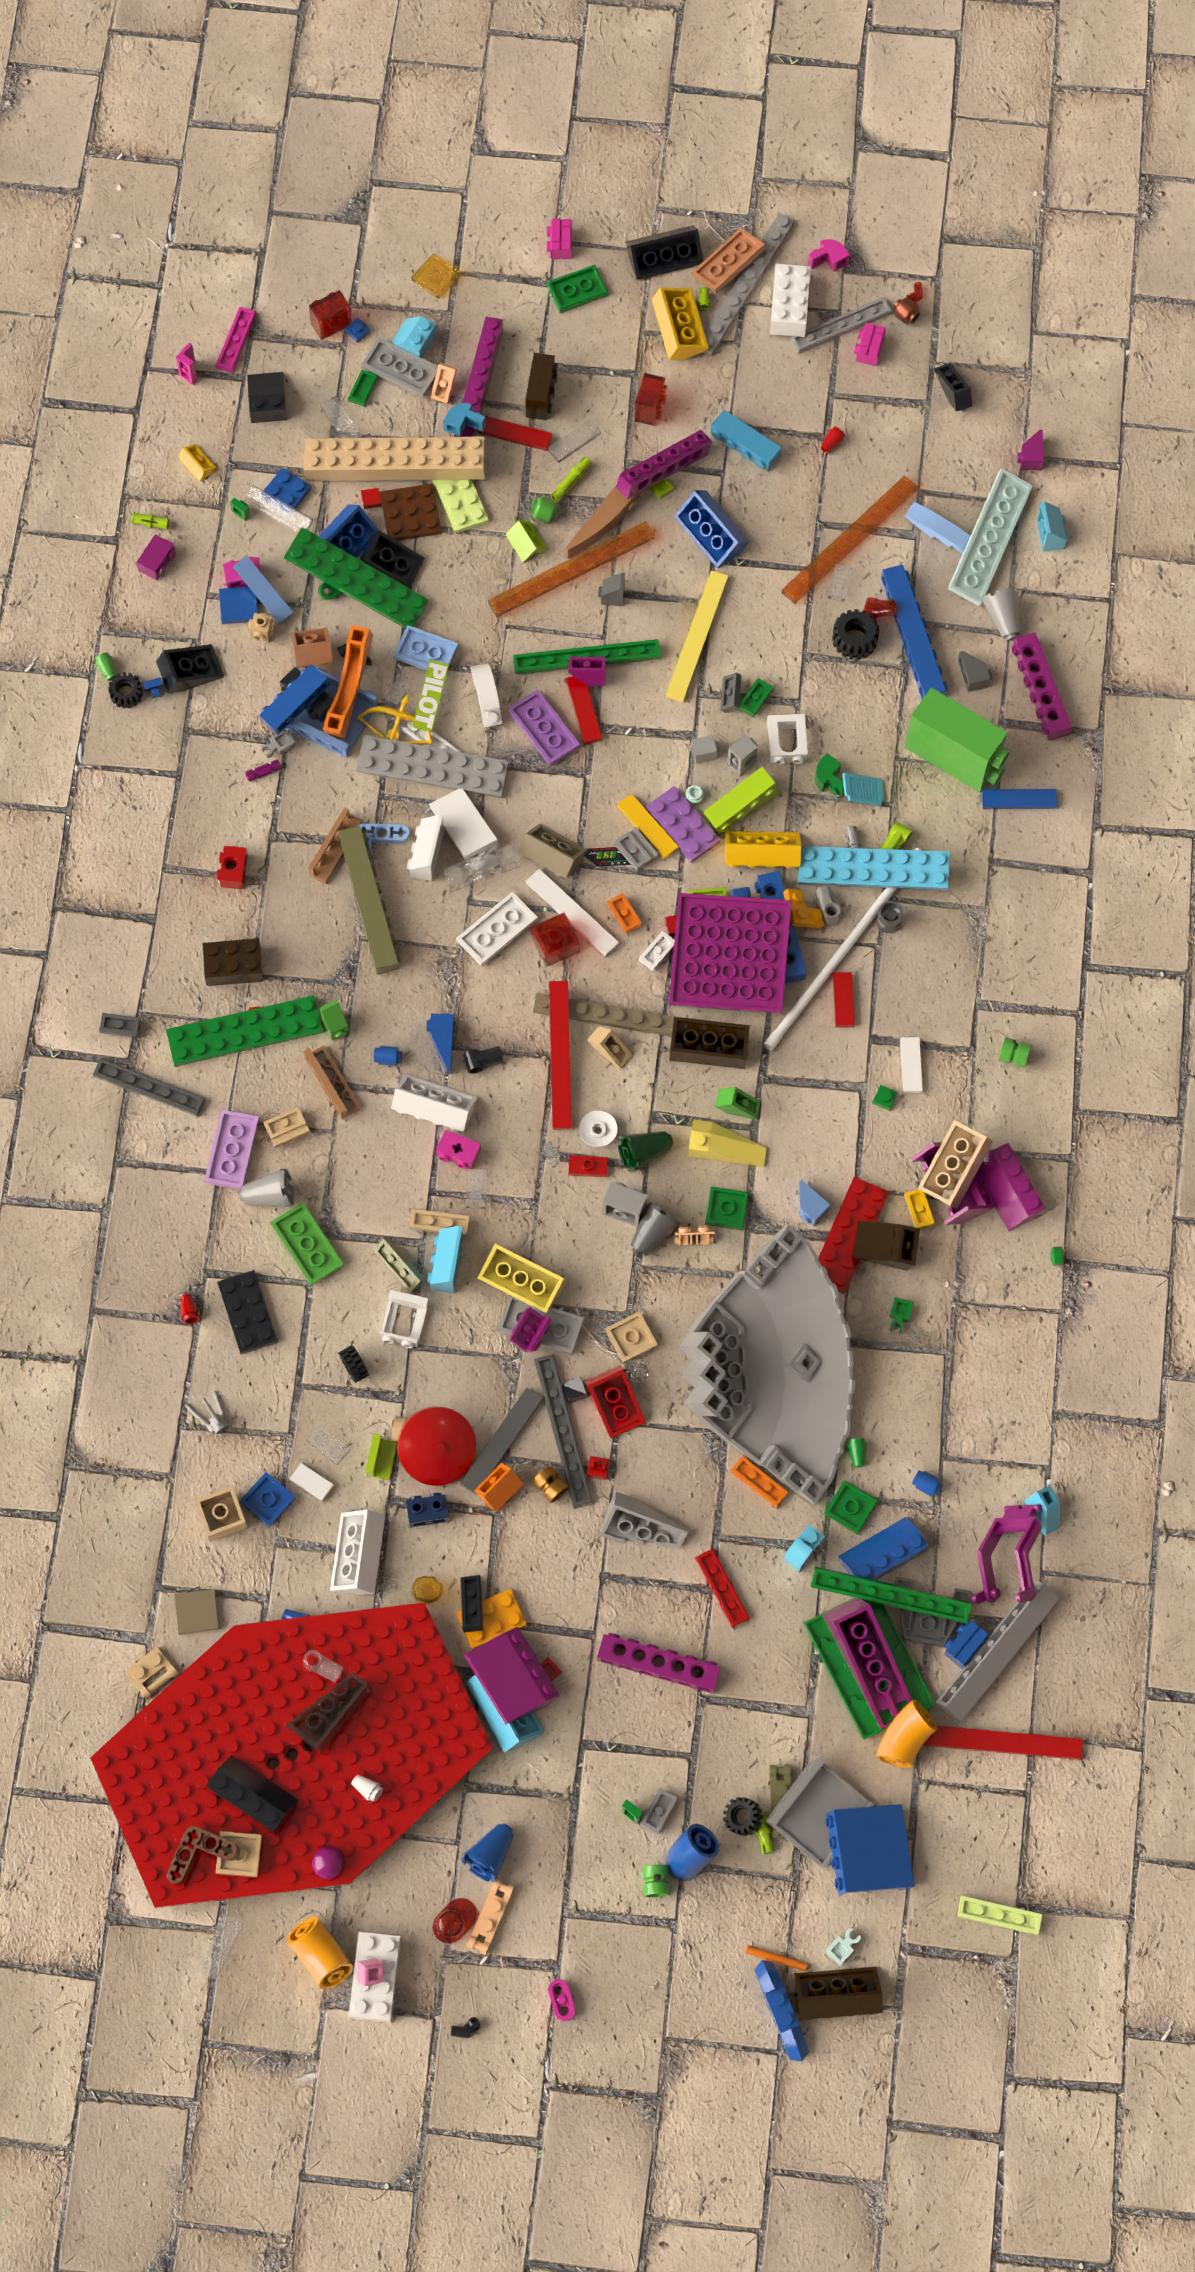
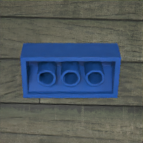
M695 490L674 515L678 523L717 568L738 556L750 542L707 490Z
M348 504L324 529L319 537L357 557L366 548L371 535L377 532L378 529L360 505Z
M905 1517L842 1553L838 1558L848 1574L878 1580L925 1553L929 1546L918 1528Z

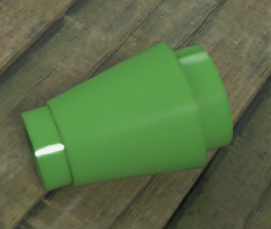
M108 652L96 656L95 664L107 681H112L113 677L117 678L112 656Z

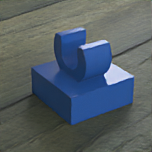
M161 677L143 682L145 692L151 690L153 698L160 697L158 688L163 687Z

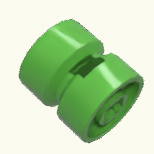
M1005 1037L998 1061L1005 1063L1012 1061L1015 1066L1024 1068L1031 1044L1025 1042L1017 1044L1016 1040Z
M668 1865L643 1866L642 1874L643 1879L646 1881L643 1884L644 1897L669 1896L670 1884L666 1881L669 1878Z

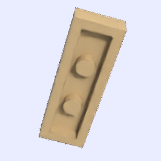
M412 1209L409 1228L411 1230L439 1233L440 1229L462 1226L463 1236L467 1237L470 1216Z

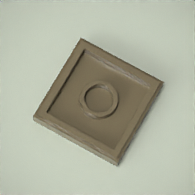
M215 1589L175 1594L179 1635L219 1630Z

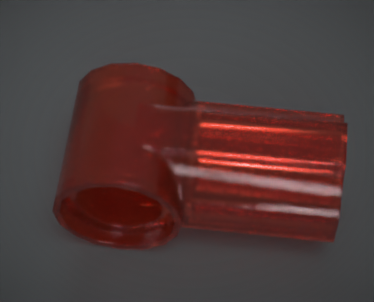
M869 597L865 602L863 610L866 611L867 615L869 613L872 614V619L876 618L877 620V617L896 614L898 608L897 602L894 599L878 600Z

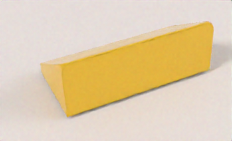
M196 444L182 448L179 458L198 481L205 479L217 470Z

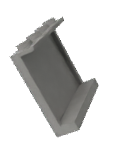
M815 1756L769 1814L765 1822L820 1868L832 1866L831 1861L833 1858L832 1849H830L828 1843L830 1834L829 1828L826 1827L825 1823L826 1813L836 1809L873 1807L875 1803L869 1802L824 1764L825 1761L820 1756Z

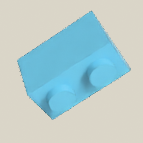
M422 316L406 318L391 343L423 358L437 336V325Z
M1042 501L1037 516L1043 551L1064 549L1068 541V532L1064 530L1065 516L1061 515L1059 507Z

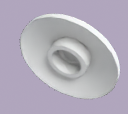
M592 1111L582 1118L579 1125V1133L586 1144L592 1147H604L615 1139L617 1123L607 1112ZM600 1129L602 1132L600 1134H596L595 1130Z

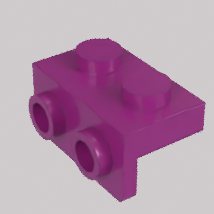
M526 1307L508 1341L526 1353L534 1352L540 1347L542 1336L549 1331L552 1319L542 1316L531 1307Z

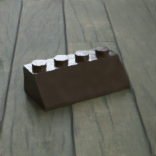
M674 1017L669 1061L745 1069L750 1025Z
M877 1967L794 1973L800 2020L883 2013L882 1990Z

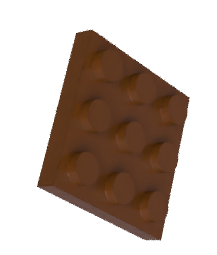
M433 483L379 491L388 536L396 541L442 534Z

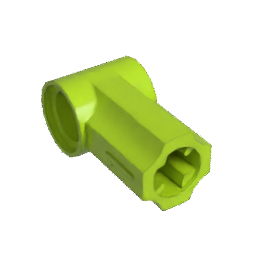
M896 821L880 849L900 850L902 845H905L909 840L913 830Z

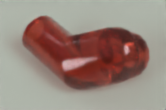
M915 282L914 293L907 294L906 297H909L915 303L919 302L923 298L922 283Z

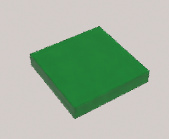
M711 1186L705 1225L743 1230L749 1192Z
M844 1480L824 1515L858 1535L878 1500Z

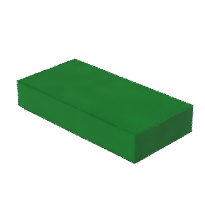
M361 370L348 397V402L365 407L378 380V375Z
M627 1799L622 1804V1813L638 1824L642 1819L643 1812Z

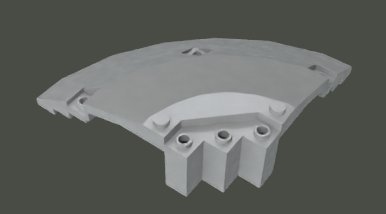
M788 1224L755 1254V1258L745 1271H738L689 1328L687 1331L688 1335L678 1348L692 1359L681 1376L695 1387L684 1402L695 1413V1417L755 1465L764 1466L778 1481L810 1503L816 1504L833 1481L838 1467L836 1466L838 1459L844 1451L845 1440L850 1435V1413L853 1410V1405H851L852 1394L855 1393L856 1384L855 1379H853L852 1370L854 1360L853 1351L850 1349L851 1332L848 1323L845 1322L844 1310L841 1308L838 1300L837 1287L829 1279L825 1267H822L818 1261V1256L811 1244ZM756 1266L760 1268L759 1273L755 1270ZM804 1359L807 1361L806 1366L803 1365ZM775 1461L778 1462V1467H777V1468L774 1467V1462H775Z

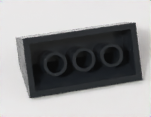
M694 225L626 241L629 260L636 280L700 265L704 261L698 229Z
M233 1755L217 1769L206 1785L209 1791L274 1835L277 1834L299 1802L298 1799Z

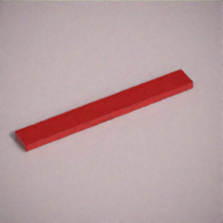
M549 981L553 1130L572 1129L568 981Z
M937 1726V1730L922 1746L1081 1760L1083 1739Z

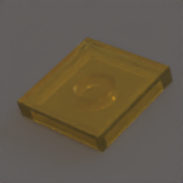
M432 254L411 276V281L439 299L461 274L460 271Z

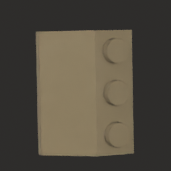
M538 824L525 834L518 853L522 854L525 859L533 860L540 867L549 869L556 876L565 879L573 874L587 852V849L542 824Z

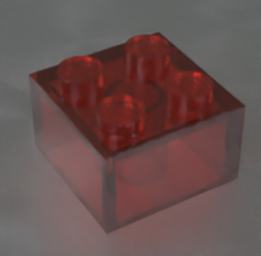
M340 290L331 292L326 297L315 300L309 305L311 326L320 340L345 329V327L352 323L350 305Z
M644 373L635 402V422L656 426L657 420H661L662 405H665L667 399L668 385H665V377Z
M565 912L530 927V936L546 967L580 953V942Z

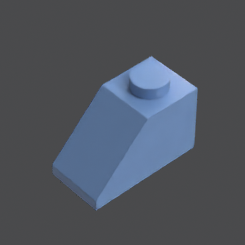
M803 1180L799 1182L800 1218L806 1224L810 1223L814 1227L829 1211L830 1204Z

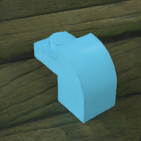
M809 1524L788 1549L783 1560L800 1572L825 1536Z

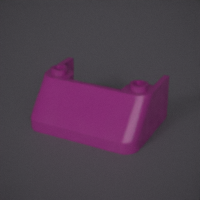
M942 1142L931 1143L911 1157L910 1160L912 1162H922V1167L927 1172ZM978 1172L974 1176L958 1208H949V1218L944 1221L945 1225L962 1224L994 1208V1202Z

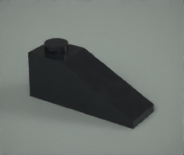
M949 363L934 368L942 389L954 410L963 411L966 408L972 407L971 388L953 365Z

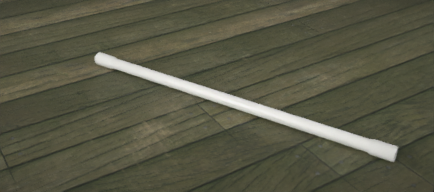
M886 887L781 1024L765 1041L764 1046L768 1050L773 1051L789 1027L876 917L880 906L890 899L897 888Z

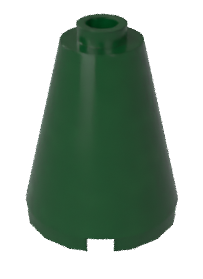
M665 1131L626 1134L618 1138V1141L621 1140V1145H618L619 1155L624 1166L628 1165L630 1167L629 1172L639 1170L669 1151L673 1145L672 1136Z

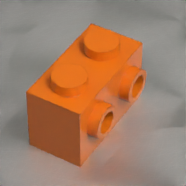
M501 1463L474 1492L487 1507L497 1512L518 1492L524 1483L510 1467Z

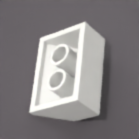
M442 815L421 819L420 826L417 825L415 831L417 840L412 843L411 847L413 857L408 860L407 864L410 877L432 881L444 833Z

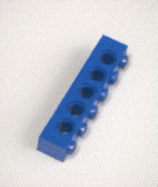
M780 871L757 875V882L754 883L756 893L760 894V898L785 900L783 893L785 890ZM773 892L775 895L768 896L766 893ZM791 925L787 959L792 960L793 963L786 965L785 984L805 980L806 969L794 926Z

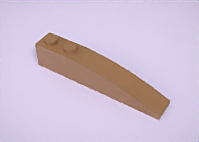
M615 485L567 545L565 557L569 559L609 532L628 511L631 512L636 501L644 496L646 489L626 499Z

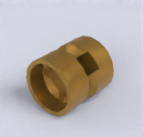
M552 1466L545 1468L532 1481L539 1491H544L543 1496L550 1504L557 1501L569 1489V1485L563 1478H558L559 1474Z

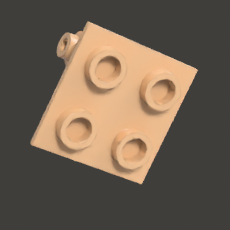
M698 1225L697 1229H690L689 1226H679L678 1230L674 1231L675 1235H678L674 1236V1243L678 1244V1246L688 1245V1235H690V1245H692V1235H695L696 1245H698L699 1234L700 1245H710V1243H713V1235L709 1234H715V1232L709 1225Z

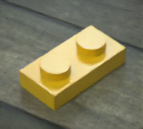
M917 1189L904 1193L914 1227L923 1229L934 1226L935 1223L924 1191Z

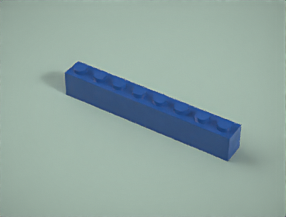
M903 565L882 569L881 580L921 699L924 698L930 688L945 695L948 692L947 684L942 680L941 666L936 663L937 655L935 649L931 648V637L929 633H926L925 619L920 616L921 608L919 602L915 601V590L913 586H910L909 572L905 571Z

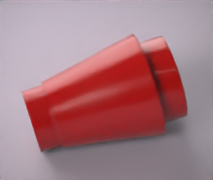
M836 426L833 429L831 428L820 446L821 450L828 454L844 441L845 433Z
M182 1295L180 1297L181 1319L185 1324L198 1322L200 1312L192 1295Z

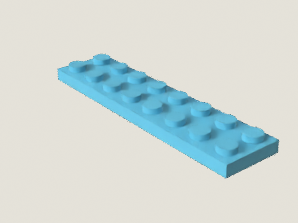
M801 846L798 884L948 890L950 852Z

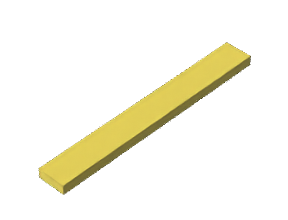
M712 570L710 572L667 690V698L684 702L726 586L728 575Z

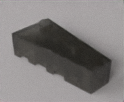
M352 1672L334 1686L329 1693L321 1696L311 1707L302 1711L297 1718L289 1721L286 1726L293 1734L319 1754H322L372 1689L367 1682Z

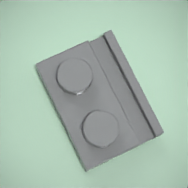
M636 827L614 841L616 848L636 871L658 857L657 851Z

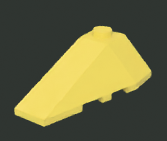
M693 1119L688 1156L764 1167L766 1147L714 1122Z

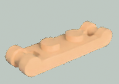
M498 1878L493 1882L467 1944V1948L480 1950V1953L484 1955L487 1954L515 1887L512 1884L506 1885L502 1883V1880ZM498 1890L505 1893L503 1898L496 1896ZM479 1935L486 1938L484 1943L477 1940Z

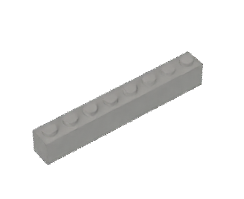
M1033 1581L1036 1594L1034 1600L1015 1603L937 1700L936 1703L950 1718L961 1722L968 1716L969 1711L981 1700L982 1695L993 1685L997 1676L1005 1670L1009 1661L1017 1655L1021 1646L1029 1640L1033 1631L1042 1624L1045 1616L1054 1609L1059 1598L1045 1583Z

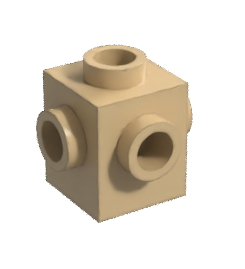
M254 613L253 619H250L248 623L251 639L269 643L271 635H274L275 624H273L271 616L265 613Z

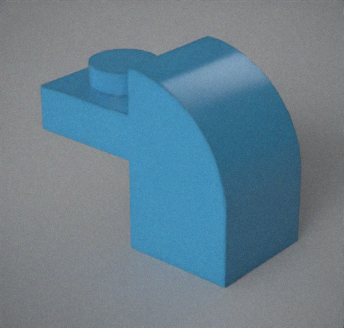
M460 403L453 406L443 421L444 431L461 437L466 425L482 432L486 426L485 416L479 412H472V404Z

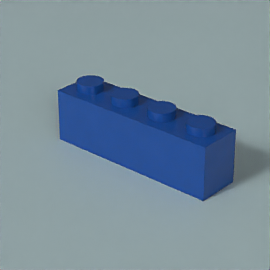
M313 665L306 667L296 680L288 684L287 689L283 693H279L269 706L262 709L259 715L262 722L278 736L330 686L328 679Z

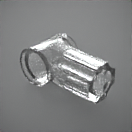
M310 1650L304 1655V1666L308 1671H313L336 1683L342 1673L343 1666L320 1655L315 1650ZM315 1656L319 1661L316 1665L312 1666L307 1663V1659Z

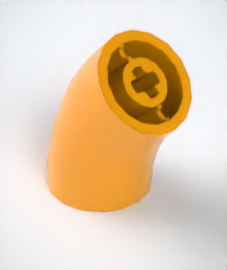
M913 1699L894 1718L880 1742L876 1759L896 1767H913L920 1748L937 1730L933 1718L921 1703Z
M317 1916L305 1919L288 1935L287 1943L305 1965L320 1989L325 1990L335 1987L351 1974L353 1970L351 1962Z

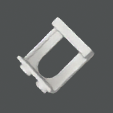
M805 714L768 715L767 730L769 733L770 764H801L807 762ZM796 729L797 748L793 752H785L780 748L778 730Z
M390 1290L389 1303L382 1330L379 1331L380 1339L387 1344H394L395 1342L405 1348H418L429 1306L428 1298ZM399 1305L417 1309L412 1332L409 1337L392 1333Z

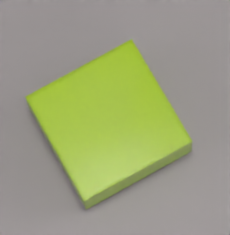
M666 478L649 487L659 500L674 491V486Z

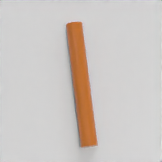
M749 1945L747 1946V1954L806 1971L808 1963Z

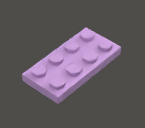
M221 1109L204 1180L206 1184L242 1190L257 1132L259 1116Z

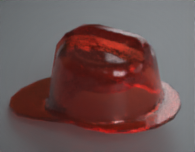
M464 1898L454 1899L448 1903L433 1921L432 1928L436 1938L442 1943L447 1944L455 1943L461 1939L476 1922V1907L471 1901Z

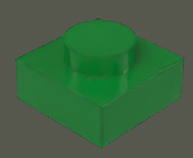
M234 497L230 502L231 511L246 521L250 516L249 507L244 501H239Z
M880 1085L872 1104L890 1111L898 1092Z

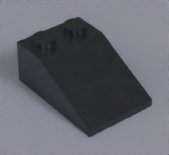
M283 372L247 375L251 423L287 420Z
M380 530L371 535L360 558L364 563L409 589L425 557Z
M212 644L163 650L156 660L168 693L186 691L224 677Z

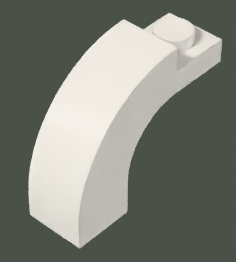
M487 663L470 667L473 684L479 699L484 728L502 724L499 699L490 665Z

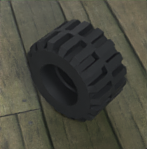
M855 609L854 612L847 610V614L843 612L840 618L836 619V623H834L832 641L833 646L837 647L836 651L838 653L842 652L843 657L849 656L851 660H853V657L861 660L862 656L866 658L868 653L872 654L874 649H876L879 637V625H877L876 618L872 619L873 615L870 613L867 615L865 610H862V612H859V609ZM850 630H859L864 633L865 637L853 639L846 633Z

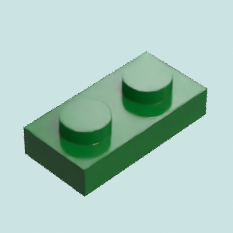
M758 678L740 702L738 709L754 718L772 693L774 687Z

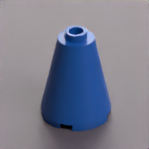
M504 1823L502 1825L497 1824L464 1853L461 1858L464 1866L467 1863L471 1867L469 1871L478 1878L487 1882L492 1879V1882H495L514 1837L512 1828Z

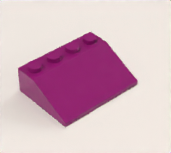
M519 1627L502 1633L464 1655L505 1725L547 1707L560 1696Z

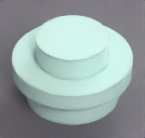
M697 785L690 786L685 793L686 799L694 804L701 802L704 798L703 789Z

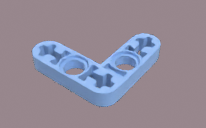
M358 825L361 831L366 830L368 842L365 843V846L370 848L371 853L372 843L402 844L409 839V829L405 825ZM380 830H385L388 834L386 837L381 838L377 833ZM390 830H393V838L391 837ZM400 831H403L402 837H399L398 835Z

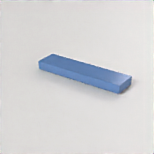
M247 555L233 566V569L279 624L293 614L290 607Z

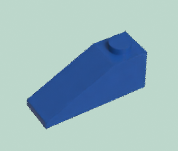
M431 1013L430 1020H427L426 1031H430V1038L446 1073L451 1074L454 1014Z

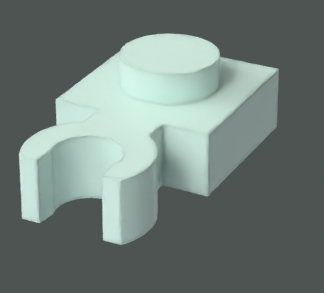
M852 1928L846 1931L844 1940L838 1936L825 1950V1953L839 1966L854 1951L850 1945L857 1944L861 1939L860 1935L854 1940L849 1937L853 1930Z

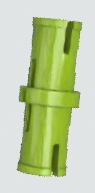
M133 512L131 522L132 524L145 525L147 528L156 527L168 530L170 519L156 517L154 514L145 515Z
M762 1811L760 1815H763V1819L759 1821L762 1822V1825L757 1826L759 1830L755 1834L759 1838L761 1853L765 1855L770 1854V1852L773 1853L775 1850L770 1835L772 1831L769 1829L768 1823L765 1822L767 1818L766 1811Z

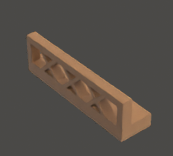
M344 807L308 867L310 877L324 884H327L344 855L338 831L362 824V821L350 816L348 808Z
M323 1045L314 1051H311L310 1048L304 1050L305 1060L341 1120L360 1110L359 1102L325 1046ZM322 1052L326 1056L324 1064L319 1063L315 1057ZM326 1068L335 1071L334 1079L327 1077L325 1074ZM335 1084L344 1086L343 1095L336 1092L334 1089ZM344 1099L353 1101L355 1106L347 1110L343 1104Z

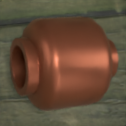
M909 297L902 300L899 299L894 304V315L904 324H913L919 318L920 307Z

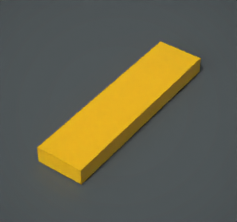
M632 794L617 804V808L640 831L664 860L679 849V846Z

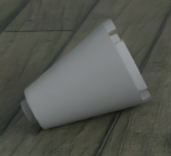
M1013 587L997 590L993 596L987 594L982 600L999 633L1007 641L1014 640L1020 634L1018 589Z
M287 1168L280 1169L243 1185L242 1190H239L240 1200L244 1201L246 1205L292 1206L295 1201L294 1186H291L289 1180H292L290 1172Z

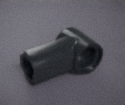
M499 1046L482 1051L478 1049L469 1050L463 1054L469 1074H475L483 1071L486 1067L503 1063L502 1052Z

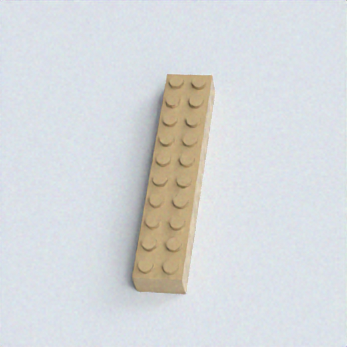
M484 437L305 439L304 474L306 481L485 479L486 444Z

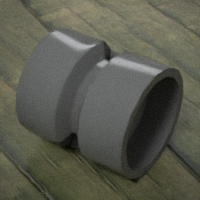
M887 901L880 906L877 925L881 931L894 933L900 928L903 909L899 903Z

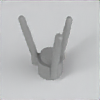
M213 1391V1395L220 1415L215 1414L206 1398H202L203 1403L212 1416L209 1419L210 1424L188 1404L184 1405L208 1428L210 1433L214 1431L215 1434H219L229 1427V1420L224 1413L216 1391Z

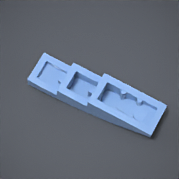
M914 502L904 517L930 538L936 537L948 548L953 546L963 554L970 535L937 513Z

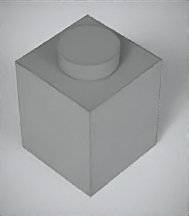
M713 735L691 740V751L695 764L717 759V752H720L718 741H714Z

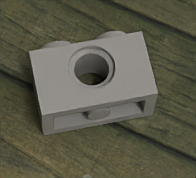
M744 735L729 747L727 764L739 776L756 763L758 747L755 740L749 739Z

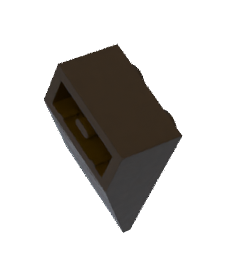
M858 1221L853 1258L907 1271L916 1264L920 1229L902 1224Z

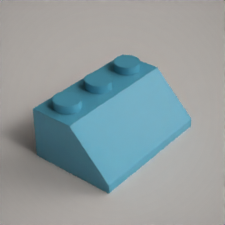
M462 1226L440 1229L439 1235H435L434 1246L437 1249L436 1254L432 1253L431 1265L434 1266L433 1271H429L427 1283H430L431 1290L454 1293L463 1244Z

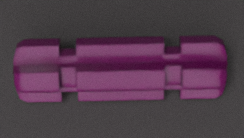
M276 759L271 761V764L266 763L255 767V770L250 769L246 771L245 775L248 781H253L256 777L260 778L271 774L273 770L274 772L280 770L281 765Z

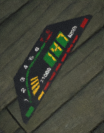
M616 847L587 848V852L584 855L597 867L631 865Z

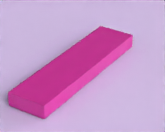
M239 307L217 360L216 369L230 373L234 372L256 318V311Z

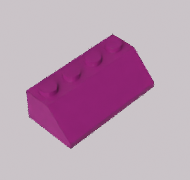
M1009 1143L986 1154L977 1172L1008 1231L1042 1216L1045 1206Z

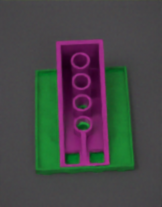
M854 1597L803 1622L863 1740L887 1729L900 1711L913 1699L921 1703L925 1709L936 1705L884 1604Z

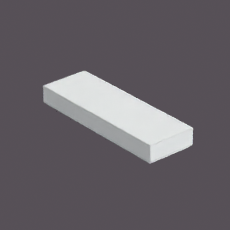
M900 1038L903 1093H922L920 1038Z

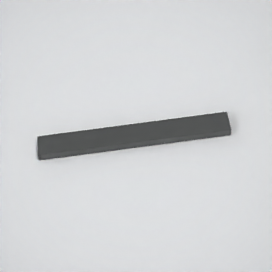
M554 1355L536 1358L534 1362L565 1479L569 1485L568 1490L573 1509L591 1505L593 1501Z

